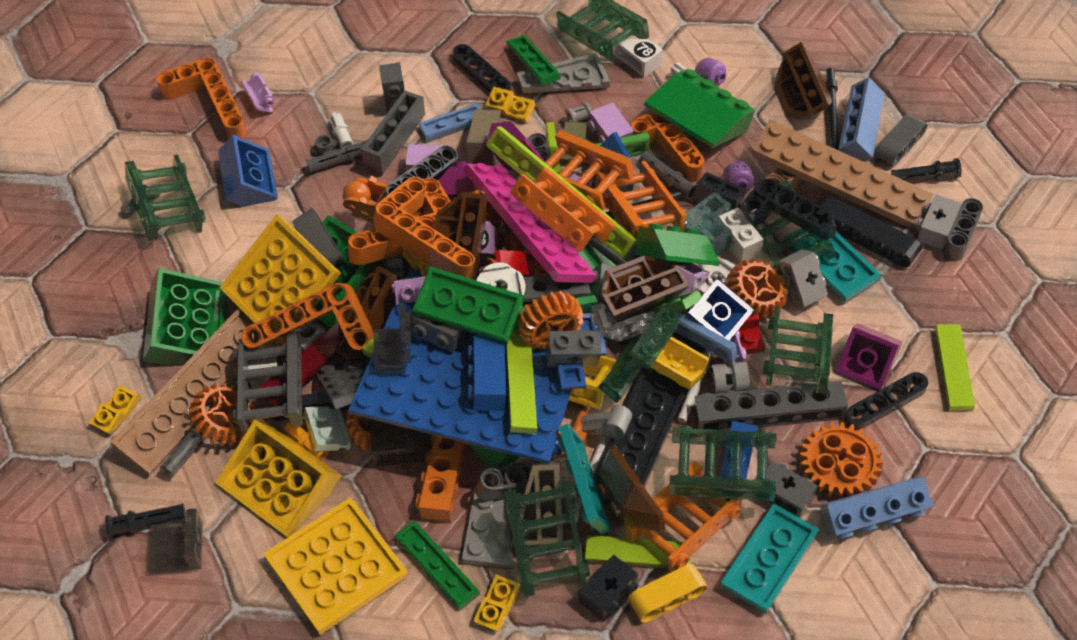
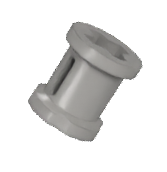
M583 102L581 106L576 108H567L566 116L568 122L590 121V111L592 109L589 103Z

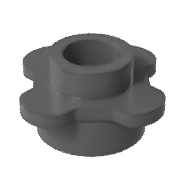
M321 135L316 138V146H313L312 150L315 154L321 153L323 155L333 152V148L337 146V141L329 135Z

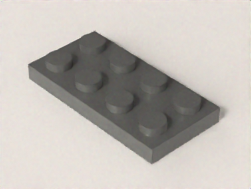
M362 357L354 361H349L345 358L342 363L325 365L320 369L321 371L316 373L319 383L335 409L352 403L368 366Z

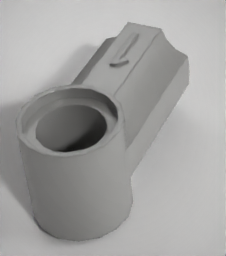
M615 405L611 408L610 412L584 415L581 420L582 431L586 432L587 436L607 434L612 438L620 439L625 435L632 419V412L625 406Z

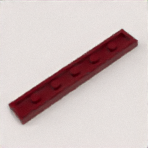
M339 322L301 352L302 384L338 355L335 349L336 345H338ZM285 375L270 377L258 388L282 386L283 383L287 382V377ZM285 395L266 397L264 399L276 407L285 399Z

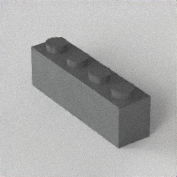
M406 90L403 91L362 147L361 153L364 167L382 174L385 172L418 126V123L425 116L424 99L422 96Z

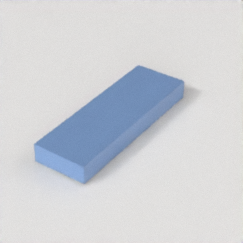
M476 103L418 123L426 143L469 129L475 109H481L479 104Z
M676 312L671 316L674 332L730 363H733L737 358L736 343L680 312Z

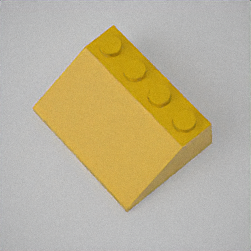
M254 419L215 483L288 538L329 497L342 475L272 424Z

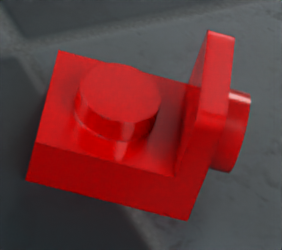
M758 315L749 316L738 329L740 343L745 348L746 355L765 351V344L759 329L760 319Z

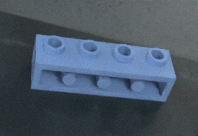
M869 77L851 85L839 144L841 152L861 161H866L873 157L885 94Z
M924 476L913 477L820 505L828 535H837L838 539L853 536V530L862 528L863 532L878 528L877 523L886 521L887 525L902 521L901 516L910 514V517L926 514L925 509L933 507Z

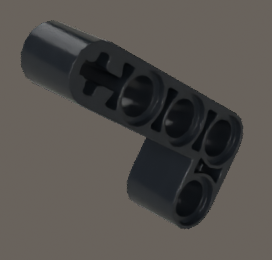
M772 179L761 180L742 203L745 216L752 225L762 224L774 212L820 239H830L836 233L834 217L830 211Z

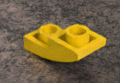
M493 87L485 104L491 110H501V114L528 123L536 105L534 100L515 96L512 91Z
M118 385L108 403L102 402L89 424L111 434L126 420L142 397Z
M496 574L487 596L483 597L473 622L499 632L514 604L521 584Z

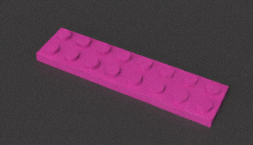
M483 163L466 164L465 174L479 191L486 195L489 203L555 282L593 283L596 274L590 268V265L580 257L577 250L510 194L517 180L508 173L507 168L502 165L489 166Z

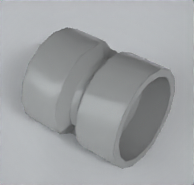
M746 362L732 363L730 367H727L725 364L710 366L713 394L726 391L750 390L749 371ZM725 374H729L730 384L726 385Z

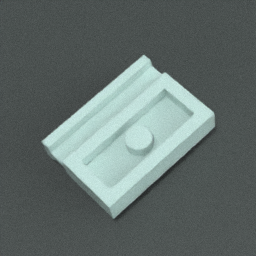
M329 406L305 407L303 415L314 451H337L339 448L350 449L352 443L340 408L329 409Z

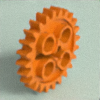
M831 422L829 429L824 425L820 426L819 432L813 429L811 437L806 436L805 444L801 445L799 461H801L800 470H805L803 477L811 478L815 485H819L818 493H821L824 489L828 490L827 496L829 498L833 492L837 493L838 499H841L842 494H846L849 497L853 495V492L859 494L863 492V489L869 491L872 485L877 484L878 477H880L882 472L880 468L883 465V460L880 459L882 451L877 450L878 443H870L871 434L864 437L862 436L864 429L861 428L855 432L853 424L846 429L843 422H841L839 428H836L834 423ZM853 453H859L861 456L854 455ZM820 465H826V466H828L829 468L826 469V468L821 467ZM845 473H851L854 476L850 477L847 476Z

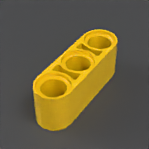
M688 564L635 590L629 595L628 601L641 623H646L699 597L707 590L708 586L695 565Z

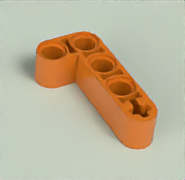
M653 111L632 121L631 128L634 130V135L648 132L650 144L656 141L685 179L691 182L701 179L704 170V157L681 128Z

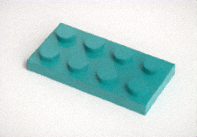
M798 228L784 237L783 243L794 253L804 249L812 251L817 255L820 261L819 268L826 280L827 286L844 302H847L881 279V274L837 232L832 238L823 240L802 228Z
M569 424L558 427L561 434L558 437V441L562 451H566L568 459L565 460L570 475L573 474L576 483L573 484V489L577 498H581L583 507L580 508L581 515L585 522H589L592 529L595 528L601 534L610 532V524L583 440Z
M773 504L721 581L720 587L767 614L815 540L819 529Z

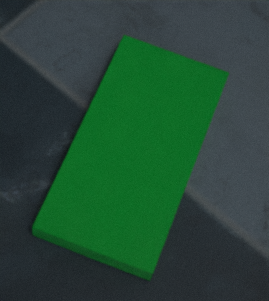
M430 266L412 312L415 315L508 344L525 298L524 295Z

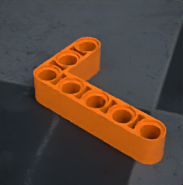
M209 57L202 58L164 71L157 76L156 80L161 96L165 99H174L205 88L228 139L232 135L242 139L246 137L247 133L243 118L214 59Z
M418 177L407 179L377 203L373 226L379 233L434 268L471 278L475 260L474 256L412 215L424 203L426 182Z
M426 178L424 179L426 182L425 198L421 207L425 215L416 218L434 229L436 213L451 201L438 180ZM376 229L355 233L348 240V258L355 265H363L402 254L404 250L403 247L379 233Z
M335 283L246 327L241 334V339L247 347H262L331 312H334L349 345L353 349L362 350V347L374 338L375 334L354 289L346 283ZM340 287L345 291V297L342 301L336 296V292ZM318 298L324 304L321 311H318L315 307V302ZM297 309L302 313V319L299 322L294 318V312ZM349 310L354 311L356 315L353 323L347 320ZM275 320L280 322L281 328L279 332L273 329ZM255 330L260 336L257 343L252 339V333ZM360 332H363L366 336L364 345L359 344L357 341V335Z

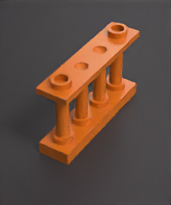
M559 130L555 135L558 149L545 162L549 167L553 168L564 155L574 157L559 175L602 211L605 209L602 194L616 178L622 177L630 181L635 175L631 158L562 130ZM582 162L591 164L577 181L568 178ZM599 170L609 172L595 189L586 186Z
M641 161L640 174H635L630 181L625 178H617L602 194L605 205L619 225L636 239L639 227L648 228L649 223L659 225L672 223L674 227H681L680 232L684 230V223L687 220L684 209H681L646 161ZM600 170L596 173L595 188L608 175L605 170ZM642 183L645 187L624 193L618 189V187ZM652 196L655 200L654 202L636 206L628 203L630 200ZM660 209L665 214L646 220L638 217V214Z
M548 168L542 169L535 182L526 175L521 174L510 191L512 196L579 252L583 251L592 236L605 243L616 227L615 223Z
M696 461L653 498L657 506L664 513L665 524L686 540L678 549L674 548L653 530L625 525V538L633 542L639 537H645L669 556L667 570L669 573L685 566L690 557L726 523L730 520H735L742 511V496L737 493L730 501H727L702 482L703 466ZM691 490H697L721 509L711 517L685 496ZM680 505L704 525L693 533L670 515L668 511L672 507Z

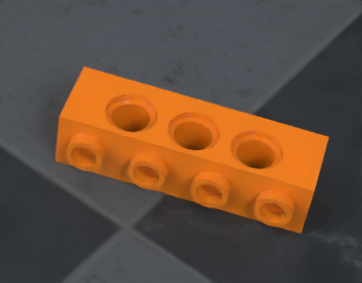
M431 434L433 446L432 450H427L426 464H428L427 471L422 472L421 486H423L422 494H417L416 509H419L421 519L451 523L468 444ZM444 447H451L450 449H447V450H444V449H443ZM441 468H446V469H447V470L442 471V472L438 471V470L441 469ZM436 490L442 491L439 494H433V492Z

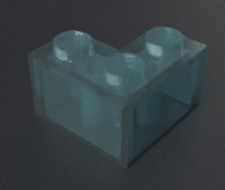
M713 192L686 213L687 220L684 223V228L697 229L699 235H706L717 257L730 247L732 230L719 220V216L729 212L731 204L716 192Z

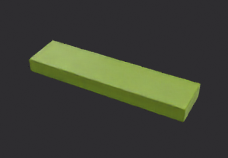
M936 324L935 333L948 410L974 411L975 402L961 324Z
M587 535L585 563L605 564L614 554L628 566L668 569L669 556L649 540L636 539L632 542L628 538ZM667 541L676 549L684 543Z

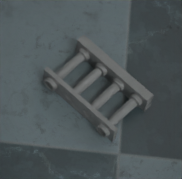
M297 332L287 333V343H283V346L247 350L242 339H238V349H235V360L238 364L237 409L233 410L235 424H239L242 433H246L248 431V420L285 416V418L290 419L292 427L302 426L301 343ZM283 355L287 358V362L283 363L282 366L248 370L249 360ZM281 375L287 377V382L283 383L282 386L248 390L249 379ZM282 395H285V398L287 397V403H284L283 406L248 410V400Z

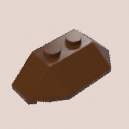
M800 42L782 54V62L777 73L775 85L789 116L811 117L830 106L832 102L830 93L819 68L804 44Z
M461 192L455 199L436 213L434 230L466 249L474 256L475 260L470 279L475 280L479 269L486 225V195Z
M642 256L606 270L604 272L600 297L611 317L622 320L661 304L690 285L679 265Z
M381 266L375 268L374 272L363 279L355 292L375 336L378 333L382 334L395 304V294L392 292L391 285L394 284V281H397L395 274ZM349 310L347 320L353 323L356 315L354 311ZM339 324L338 345H336L335 352L349 361H354L364 356L365 354L362 350H355L349 345ZM363 332L357 335V341L361 345H364L366 342V336Z
M616 445L610 446L599 472L601 484L598 485V489L602 498L609 500L614 516H620L625 525L658 532L664 531V513L657 506Z

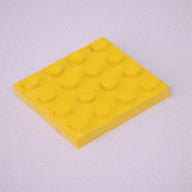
M276 214L219 288L256 323L332 285L341 272L282 216ZM320 298L316 300L315 306L321 300ZM299 309L294 312V318L298 322L302 319V313ZM275 320L273 329L279 332L281 325L278 320ZM287 335L273 342L277 346H283V343H287Z
M351 497L263 553L267 562L319 635L409 576L406 568Z

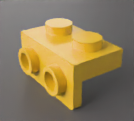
M668 336L665 338L662 349L650 357L648 366L655 369L659 374L674 380L678 385L690 389L703 378L709 358L675 338Z

